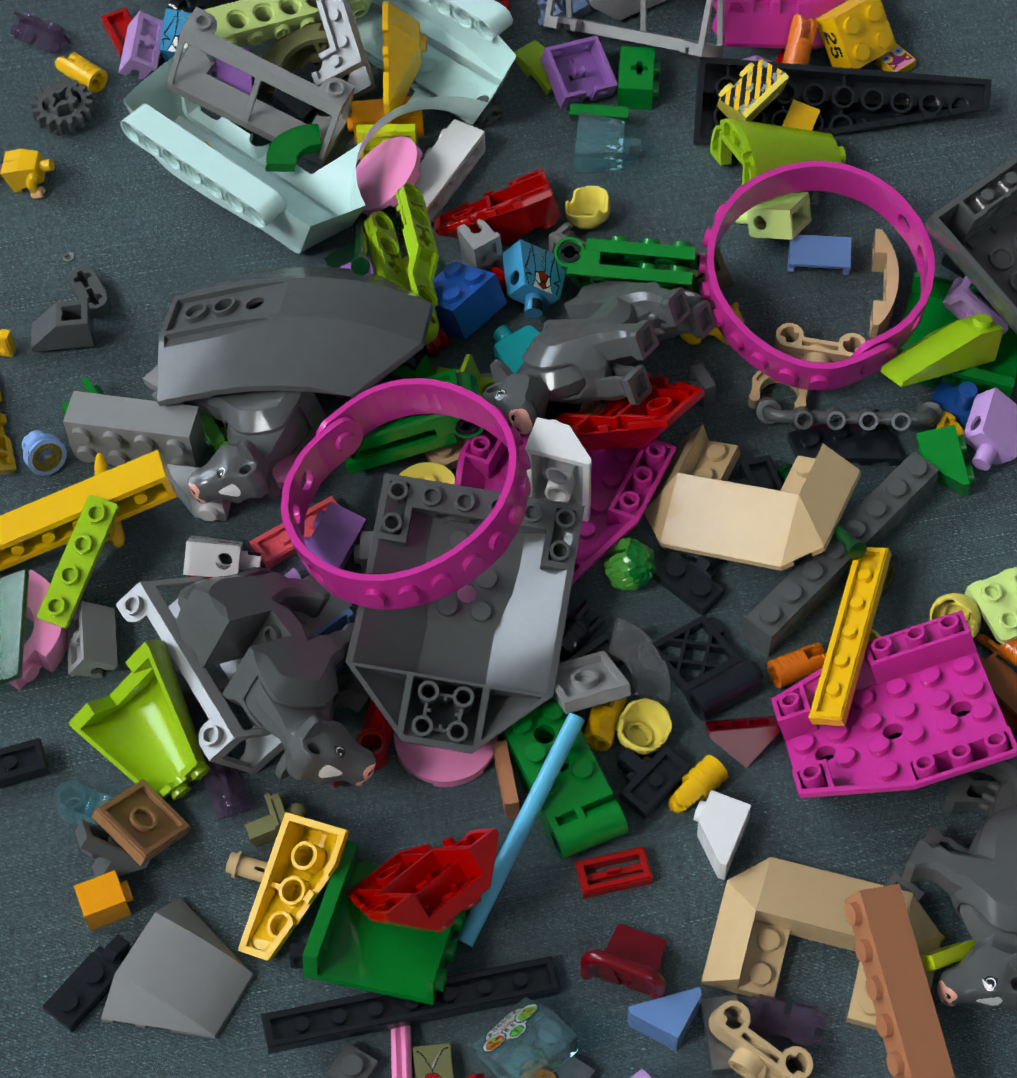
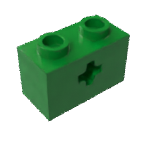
M621 46L617 106H625L629 109L652 110V99L658 98L659 81H654V77L660 76V60H655V48Z

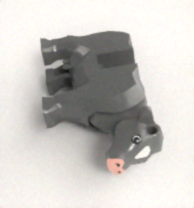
M604 281L582 287L576 298L564 304L569 319L547 320L544 323L542 332L533 339L523 354V364L516 374L501 360L495 359L492 362L490 368L495 384L486 388L483 396L490 404L504 412L508 418L509 427L516 426L520 434H530L537 417L545 418L549 401L574 405L598 400L614 401L627 398L630 404L639 406L651 394L652 387L645 366L637 365L634 367L632 365L636 360H644L659 345L660 341L674 338L684 333H691L697 338L704 339L716 327L709 300H703L701 295L684 290L682 287L672 290L664 289L657 282Z
M258 302L256 308L259 307L263 302ZM251 391L215 395L207 399L200 398L181 403L183 405L198 406L200 414H209L221 420L227 430L228 445L221 446L205 466L192 472L188 479L190 493L201 504L219 499L241 503L244 500L262 498L265 495L276 500L280 495V490L272 475L274 466L284 457L294 455L300 451L318 430L320 424L327 418L314 392ZM320 393L345 401L351 399L350 396Z
M252 567L238 574L204 579L187 585L180 590L178 596L180 612L176 622L182 642L197 654L201 667L206 668L243 658L222 694L227 700L243 707L254 726L267 730L280 739L284 745V754L275 771L278 778L283 780L291 775L295 779H308L319 785L337 781H345L357 786L363 785L373 775L376 759L370 750L357 744L340 722L332 721L335 709L347 707L355 713H361L365 711L371 701L370 696L352 671L347 675L343 673L336 674L337 669L342 664L347 665L345 661L354 623H349L342 630L332 632L330 635H314L308 625L293 612H303L312 618L319 617L330 598L328 590L320 585L312 575L304 579L288 578L278 572H272L261 567Z
M1016 756L970 771L987 773L997 780H973L966 774H961L952 787L942 812L949 815L960 812H976L987 816V821L978 829L970 847H962L951 837L943 836L938 829L931 826L924 840L919 839L903 872L902 879L909 883L919 879H927L938 884L948 892L954 909L975 941V945L961 962L955 967L946 969L940 976L937 992L941 1002L947 1006L972 1004L988 1010L1002 1007L1017 1010Z

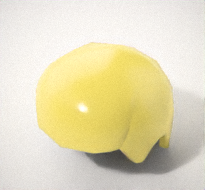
M585 186L575 189L571 202H565L567 221L582 230L595 229L603 224L610 215V200L607 190L600 186Z
M950 593L936 599L930 609L929 621L962 610L974 639L981 627V613L977 603L969 596Z
M648 698L634 700L626 706L619 717L616 726L617 737L625 748L628 747L637 754L647 755L658 751L664 745L672 730V721L668 710L658 701Z

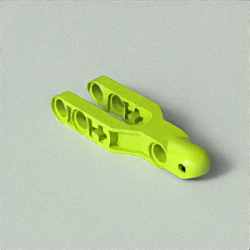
M405 183L396 192L398 202L396 208L397 212L401 214L404 226L402 232L409 256L407 272L411 286L408 283L395 227L390 217L383 211L373 212L365 219L364 227L376 275L385 277L432 303L433 312L424 344L428 345L434 341L439 332V321L435 309L438 305V299L433 283L439 253L424 197L416 186L411 183Z

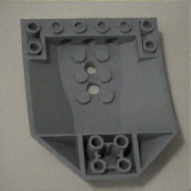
M281 268L256 271L201 283L173 298L160 331L157 402L159 406L181 404L185 401L200 398L207 399L215 395L251 391L317 392L350 396L352 399L359 393L371 388L424 348L433 312L432 303L385 277L370 273L364 275L355 274L350 268ZM258 302H263L259 307L256 308Z
M384 473L365 574L380 575L409 570L440 557L469 537L483 523L495 507L502 492ZM528 497L523 521L509 547L492 566L467 584L473 586L477 591L476 599L470 603L462 602L457 596V590L439 600L406 609H372L358 605L345 662L403 743L473 754L553 697L585 506Z

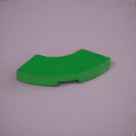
M318 124L297 126L278 135L268 148L265 171L295 172L296 163L301 157L309 153L321 152L322 142Z

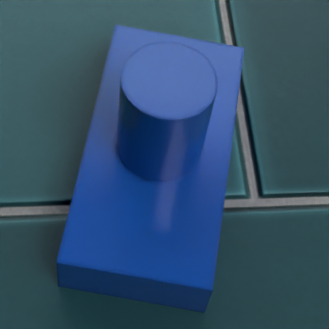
M940 381L931 399L939 404L942 411L953 414L957 418L956 421L966 426L978 388L974 383L968 381L962 382L959 387Z

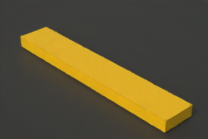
M867 547L866 553L862 558L852 561L809 714V720L812 724L846 725L892 555L889 548Z

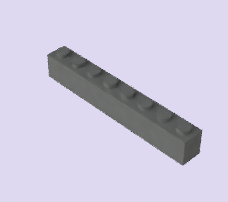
M912 452L841 524L855 539H860L866 547H879L934 492L939 469L915 452ZM834 535L826 551L812 556L810 553L745 617L742 638L768 658L848 578L853 560L847 556L845 547Z

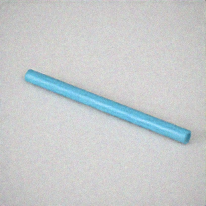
M568 714L495 860L491 887L480 895L481 901L471 908L465 920L463 930L459 932L456 938L473 947L585 722L578 715Z

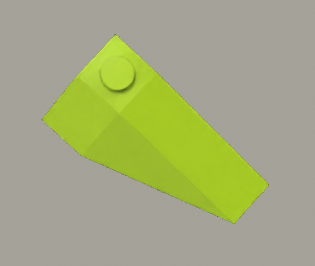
M983 313L959 319L924 336L884 364L880 372L900 387H905L993 362L996 360L1004 328L993 321L992 317Z

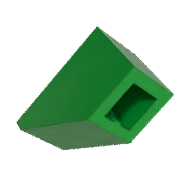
M955 425L916 433L919 456L939 469L937 482L963 497L969 496L970 484L975 483L971 464L965 465L963 454H967L964 435H957Z

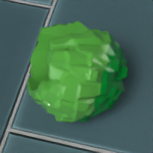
M621 538L607 552L612 557L604 563L605 575L610 579L611 586L622 591H635L646 586L657 569L655 567L653 549L641 543L638 539Z

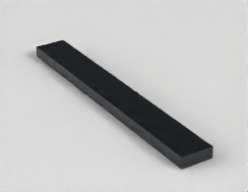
M552 956L449 976L447 977L444 991H437L433 1005L369 992L261 1014V1021L268 1054L556 996L560 995L561 988Z

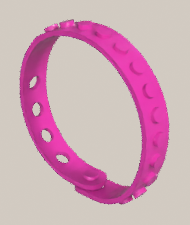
M806 161L772 169L740 186L727 202L721 204L717 209L712 229H706L702 246L707 247L706 255L700 254L699 273H704V282H700L701 296L703 300H709L716 328L720 330L729 345L749 364L776 381L805 390H831L855 383L880 371L884 364L893 359L897 354V350L909 340L922 320L932 291L935 273V257L929 234L922 220L910 204L889 184L869 172L851 165L828 161ZM801 191L833 192L845 195L871 207L898 231L915 258L921 284L918 303L910 314L897 326L865 341L854 351L851 358L831 363L810 362L784 354L756 336L737 317L724 298L715 273L714 256L722 237L730 226L752 207L777 196ZM904 217L906 218V220H907V222H908V224H909V227H908V225L906 224V222H905V220H904Z
M414 378L386 382L365 390L346 402L320 424L316 437L306 445L287 474L282 489L281 514L283 524L308 572L333 595L352 604L372 609L395 610L424 605L439 600L469 584L492 566L509 547L517 534L526 512L528 497L531 493V483L527 470L531 469L526 449L520 451L518 448L524 442L516 426L510 428L508 418L500 408L494 407L478 394L461 386L435 379ZM415 414H440L456 417L487 430L508 448L509 466L507 478L495 507L469 537L436 559L409 570L390 574H360L328 564L305 546V517L309 504L319 486L334 469L356 452L366 434L388 421ZM306 471L307 480L305 486L302 488L301 480L304 472Z

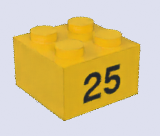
M848 0L816 18V21H818L817 27L832 67L860 69L897 47L881 0Z

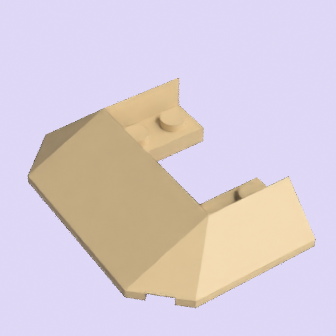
M702 424L681 440L644 512L662 548L783 571L794 566V560L810 553L812 556L826 551L835 528L861 476V472L857 467L823 444L816 458L797 456L781 491L729 482L727 480L741 454L738 445L709 441Z
M774 857L765 859L727 880L701 984L773 1003L789 935L855 951L856 940L852 926L846 920V904L844 900L859 890L882 887L884 885ZM901 890L920 955L939 949L941 933L919 901L916 900L914 894ZM859 961L846 1022L877 1030L873 1001L867 995L865 987L866 976L863 965ZM935 970L925 972L930 991Z

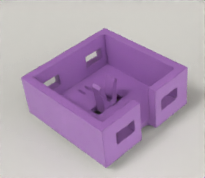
M597 35L546 47L540 58L560 109L570 107L572 103L582 104L584 98L588 97L591 101L611 97L618 86Z

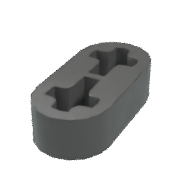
M80 267L73 270L69 276V282L76 300L88 299L93 318L97 319L105 316L109 312L110 304L107 293L96 273L88 267ZM85 280L89 286L84 288L81 281ZM95 298L98 304L94 305L90 302V299Z

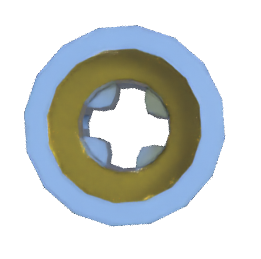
M35 430L26 435L22 441L24 462L36 475H51L63 466L67 457V450L55 435Z

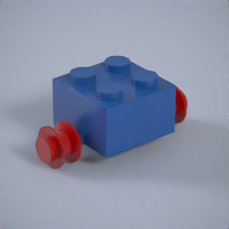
M456 261L447 265L433 279L438 299V305L435 309L439 321V332L434 341L424 345L420 352L424 356L427 354L428 357L437 358L440 354L439 348L447 349L449 347L447 337L449 334L466 340L506 305L507 301L504 292H507L504 269L493 267L488 272Z

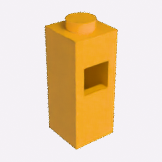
M412 96L406 97L402 105L407 104ZM383 99L352 101V114H349L347 117L348 132L354 131L355 143H357V125L376 124L385 116ZM422 110L412 111L395 119L393 124H416L417 138L424 137Z

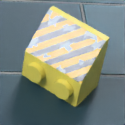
M763 59L756 65L751 62L740 72L739 75L742 78L735 85L730 82L719 92L718 96L720 99L717 107L728 118L752 121L783 92L789 76Z

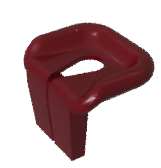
M618 923L605 951L589 950L582 955L580 975L585 980L597 977L617 985H626V988L649 995L651 1000L665 997L666 981L659 971L667 940Z

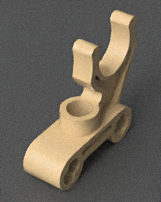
M785 323L778 327L776 331L774 348L801 360L831 363L851 358L854 351L865 342V339L856 333L843 335L839 342L804 337L802 328L797 324ZM758 370L752 377V390L749 395L748 406L755 409L757 402L760 400L761 391L768 385L781 382ZM788 385L797 395L794 410L799 406L806 407L809 390Z
M730 1000L711 1013L709 1018L710 1031L717 1039L735 1051L728 1064L742 1077L807 1078L811 1074L813 1060L810 1053L800 1046H792L781 1052L748 1028L750 1013L743 1003ZM723 1013H728L734 1017L731 1023L735 1026V1029L725 1024L728 1018ZM790 1059L797 1066V1071L794 1073H790L786 1067V1062Z

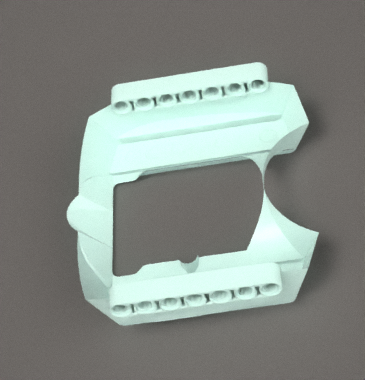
M372 0L368 13L360 18H355L368 62L384 71L382 46H384L382 2H390L420 22L421 34H426L427 52H422V65L411 85L415 92L407 104L392 110L382 117L370 129L363 142L312 175L297 165L295 172L265 171L269 144L265 146L252 145L253 133L250 135L224 117L218 120L209 117L201 111L200 105L166 89L174 56L145 78L123 99L130 115L120 122L121 128L132 142L153 155L169 172L238 217L260 228L295 253L300 254L336 233L351 227L366 206L357 185L356 164L366 144L385 124L403 114L424 109L448 111L470 125L475 123L503 84L517 56L499 36L512 25V15L505 6L495 0ZM273 38L255 46L246 45L241 48L250 47L251 53L262 57L280 39ZM190 45L183 49L181 59L189 49ZM206 53L210 61L215 60V57ZM486 95L490 99L488 100V102L477 100L476 98Z

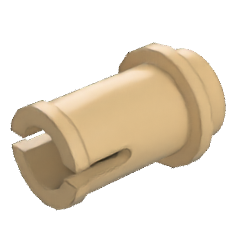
M239 851L238 853L231 852L226 865V873L231 874V878L234 879L240 876L261 883L268 862L245 856L244 851Z

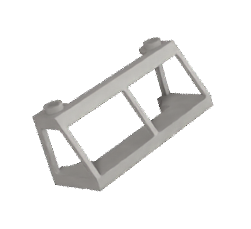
M316 0L330 48L319 53V57L323 61L320 70L311 73L314 84L320 87L322 82L328 78L336 77L341 79L350 74L348 83L355 86L352 99L355 100L374 90L376 84L350 1Z
M547 0L543 26L672 49L700 57L721 58L724 46V0H718L717 44L706 43L714 0H706L699 41L648 32L647 0H640V30L574 18L573 0H566V16L553 15L555 0Z
M195 7L182 27L167 79L166 89L270 141H273L278 135L288 129L307 125L256 99L261 81L330 115L325 117L316 115L312 124H318L322 142L321 152L309 153L303 156L323 166L347 126V117L350 114L355 86L340 78L331 77L324 80L319 87L215 35L217 30L215 17ZM187 43L190 47L181 59L184 45ZM206 53L253 76L255 81L251 94L248 95L210 76L213 70V63L207 58Z
M195 576L139 582L116 603V606L123 618L128 622L139 623L144 619L150 621L166 645L168 652L209 718L201 727L198 737L199 745L207 759L211 762L255 775L284 749V745L279 738L267 730L257 726H253L250 730H244L207 669L201 667L197 654L181 640L176 622L180 612L178 598L168 607L157 589L186 586L208 578ZM243 658L220 664L229 681ZM246 739V749L240 760L226 756L242 740Z

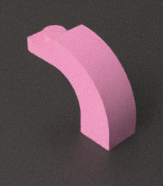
M31 569L8 592L15 610L34 623V629L28 641L3 666L9 684L19 691L26 683L36 678L41 667L53 673L67 650V629L40 620L37 617L50 583Z

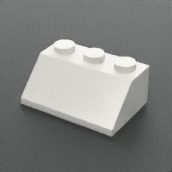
M537 417L525 446L531 469L527 470L531 483L529 497L585 506L582 521L589 522L592 459L570 425L553 419L547 420Z

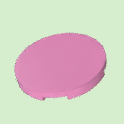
M398 136L385 140L374 147L357 165V185L366 205L361 213L370 216L373 212L381 211L390 205L392 207L397 206V190L405 183H411L414 186L417 183L421 174L418 169L423 153L420 147L410 138Z
M394 732L396 754L403 768L409 774H413L425 782L432 783L436 787L460 786L479 777L493 759V744L498 741L497 736L473 754L403 743Z

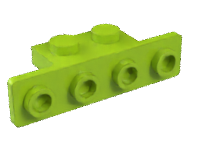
M93 495L88 496L37 613V617L40 620L65 629L69 627L118 514L119 505Z

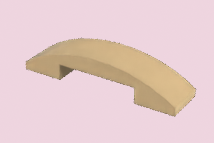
M875 229L871 272L884 273L883 301L873 300L869 339L881 335L887 330L893 315L899 285L897 257L890 240L882 229Z

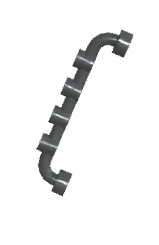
M769 396L761 398L755 407L757 418L762 423H794L799 429H808L812 424H827L829 428L839 430L845 424H859L864 430H873L877 425H892L894 429L904 431L910 425L934 426L942 417V410L939 404L932 399L920 401L915 407V412H907L900 407L893 409L891 412H875L870 407H864L859 411H842L839 407H830L827 411H810L805 406H799L795 410H782L778 400ZM801 414L808 415L806 421L801 422L797 420ZM838 414L841 416L837 422L830 421L832 415ZM866 415L873 416L872 420L867 423L862 421L863 417ZM897 416H905L903 422H895Z

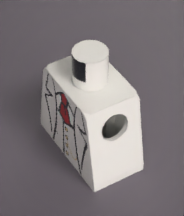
M191 536L186 541L183 575L219 577L238 574L241 570L260 567L262 553L243 551V542ZM222 553L229 554L232 558V563L224 564L221 562L219 555Z

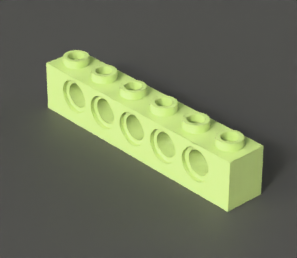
M239 0L204 10L212 14L217 21L215 35L239 47L246 45L255 46L273 38L281 39L287 34L305 26L322 23L316 0ZM349 0L354 17L360 18L368 13L372 0Z

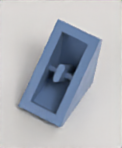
M700 987L629 1006L627 1016L629 1027L677 1051L700 1008L702 997Z

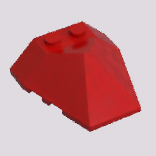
M543 167L509 181V187L497 192H493V190L483 194L485 197L471 204L466 202L435 217L437 236L458 238L457 227L463 224L469 227L472 233H479L482 229L478 227L477 219H481L488 224L494 233H499L502 245L509 246L534 228L540 227L543 230L557 224V219L562 217Z
M646 370L652 392L639 406L630 404L627 398L614 401L605 400L606 406L595 415L561 413L554 420L570 425L583 447L590 451L598 449H644L704 397L705 392L704 389L680 381L676 382V385L670 384L667 377L662 375L657 377L658 379L652 378L650 372Z
M496 828L475 829L468 831L466 836L458 842L451 836L442 840L444 846L432 849L431 845L426 843L398 851L349 889L346 895L371 921L414 930L441 932L455 922L453 917L462 910H468L476 906L482 899L480 895L491 887L499 833Z

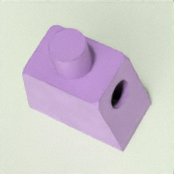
M996 387L975 396L964 431L965 442L976 451L972 459V464L976 468L987 471L992 464L999 465L1017 457V404Z

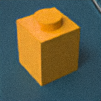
M115 870L74 885L80 907L90 931L132 915L128 906V902L134 900L127 880L119 881Z

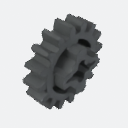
M63 79L62 83L58 85L55 81H51V87L48 88L43 85L41 86L42 93H34L35 100L31 101L34 121L38 122L41 129L47 126L48 133H52L55 129L59 130L60 135L64 133L65 129H69L73 133L75 132V126L78 125L84 128V120L93 119L91 113L95 112L92 92H88L85 84L79 87L77 80L68 84L67 80Z

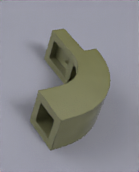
M322 23L305 26L287 34L272 45L262 58L291 73L298 67L303 69L309 61L313 64L322 61L319 53L330 48ZM261 81L259 89L263 96L272 97L277 88Z

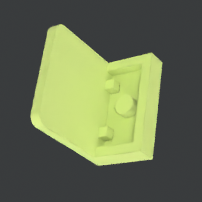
M1017 567L1005 569L997 575L985 580H978L967 586L964 595L969 596L977 603L982 617L999 643H1007L1017 639Z

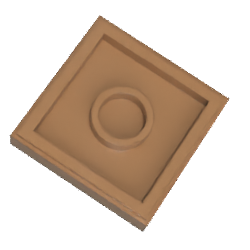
M144 779L95 809L92 818L140 866L186 836L192 828Z

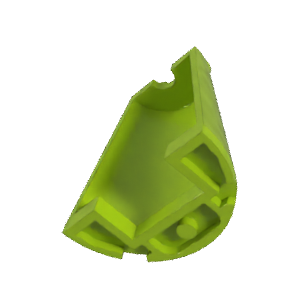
M733 118L720 120V125L714 127L710 144V154L720 166L731 164L732 154L743 165L742 185L762 173L788 164L806 161H828L843 164L846 162L844 147L837 145L831 133ZM784 194V195H781V196H777V197H774V198L769 199V200H767V201H770V200H773V199H776V198H779V197H782V196H785V195H788V194Z
M149 640L144 642L125 662L132 672L110 695L86 703L68 723L72 729L135 784L144 779L164 800L171 796L175 801L191 790L189 783L192 780H199L211 768L208 766L203 750L199 745L198 736L170 653L162 640Z

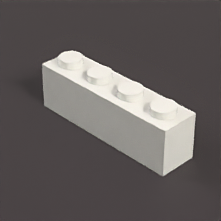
M456 119L451 122L448 128H444L441 131L435 145L427 149L418 169L421 174L415 186L424 197L431 224L486 151L485 131ZM395 206L396 217L402 219L401 214L397 212V206Z

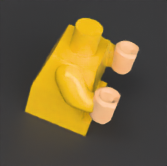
M16 149L5 151L0 174L14 193L22 192V189L27 187L31 197L39 199L44 198L45 189L43 186L37 187V185L44 182L46 172L53 171L55 165L52 159L45 160L39 151Z

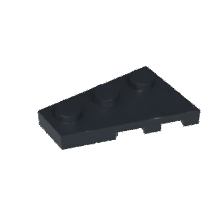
M866 415L862 421L865 423L870 422L873 416ZM819 424L808 429H800L788 433L787 440L795 458L797 456L816 458L822 445L825 444L848 462H859V466H871L872 462H889V466H899L902 462V457L886 425H877L873 430H864L859 424H845L841 429L833 430L827 424Z

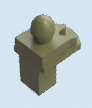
M271 792L265 793L264 796L270 814L245 824L250 841L255 847L275 840L285 812L304 817L306 806L297 802L288 807L279 793L274 795Z

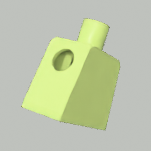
M809 192L791 193L756 205L736 220V224L748 225L751 237L793 240L812 221Z

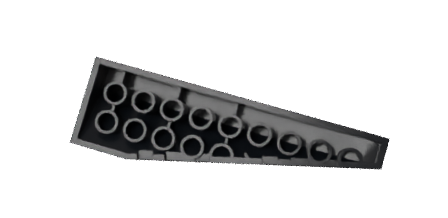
M700 57L696 84L693 144H711L714 127L720 125L721 119L728 118L717 107L720 99L718 96L719 92L730 82L735 85L742 78L739 75L740 72L749 63L752 62L756 65L759 61ZM768 62L785 72L789 79L783 92L752 122L782 126L793 99L820 110L812 131L831 133L832 135L983 111L990 108L992 79Z

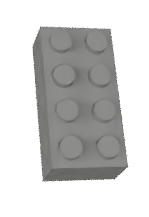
M73 391L63 420L74 459L87 463L95 462L97 453H102L106 463L119 466L158 450L166 465L172 464L200 468L207 446L198 406L183 404L159 406L157 401Z

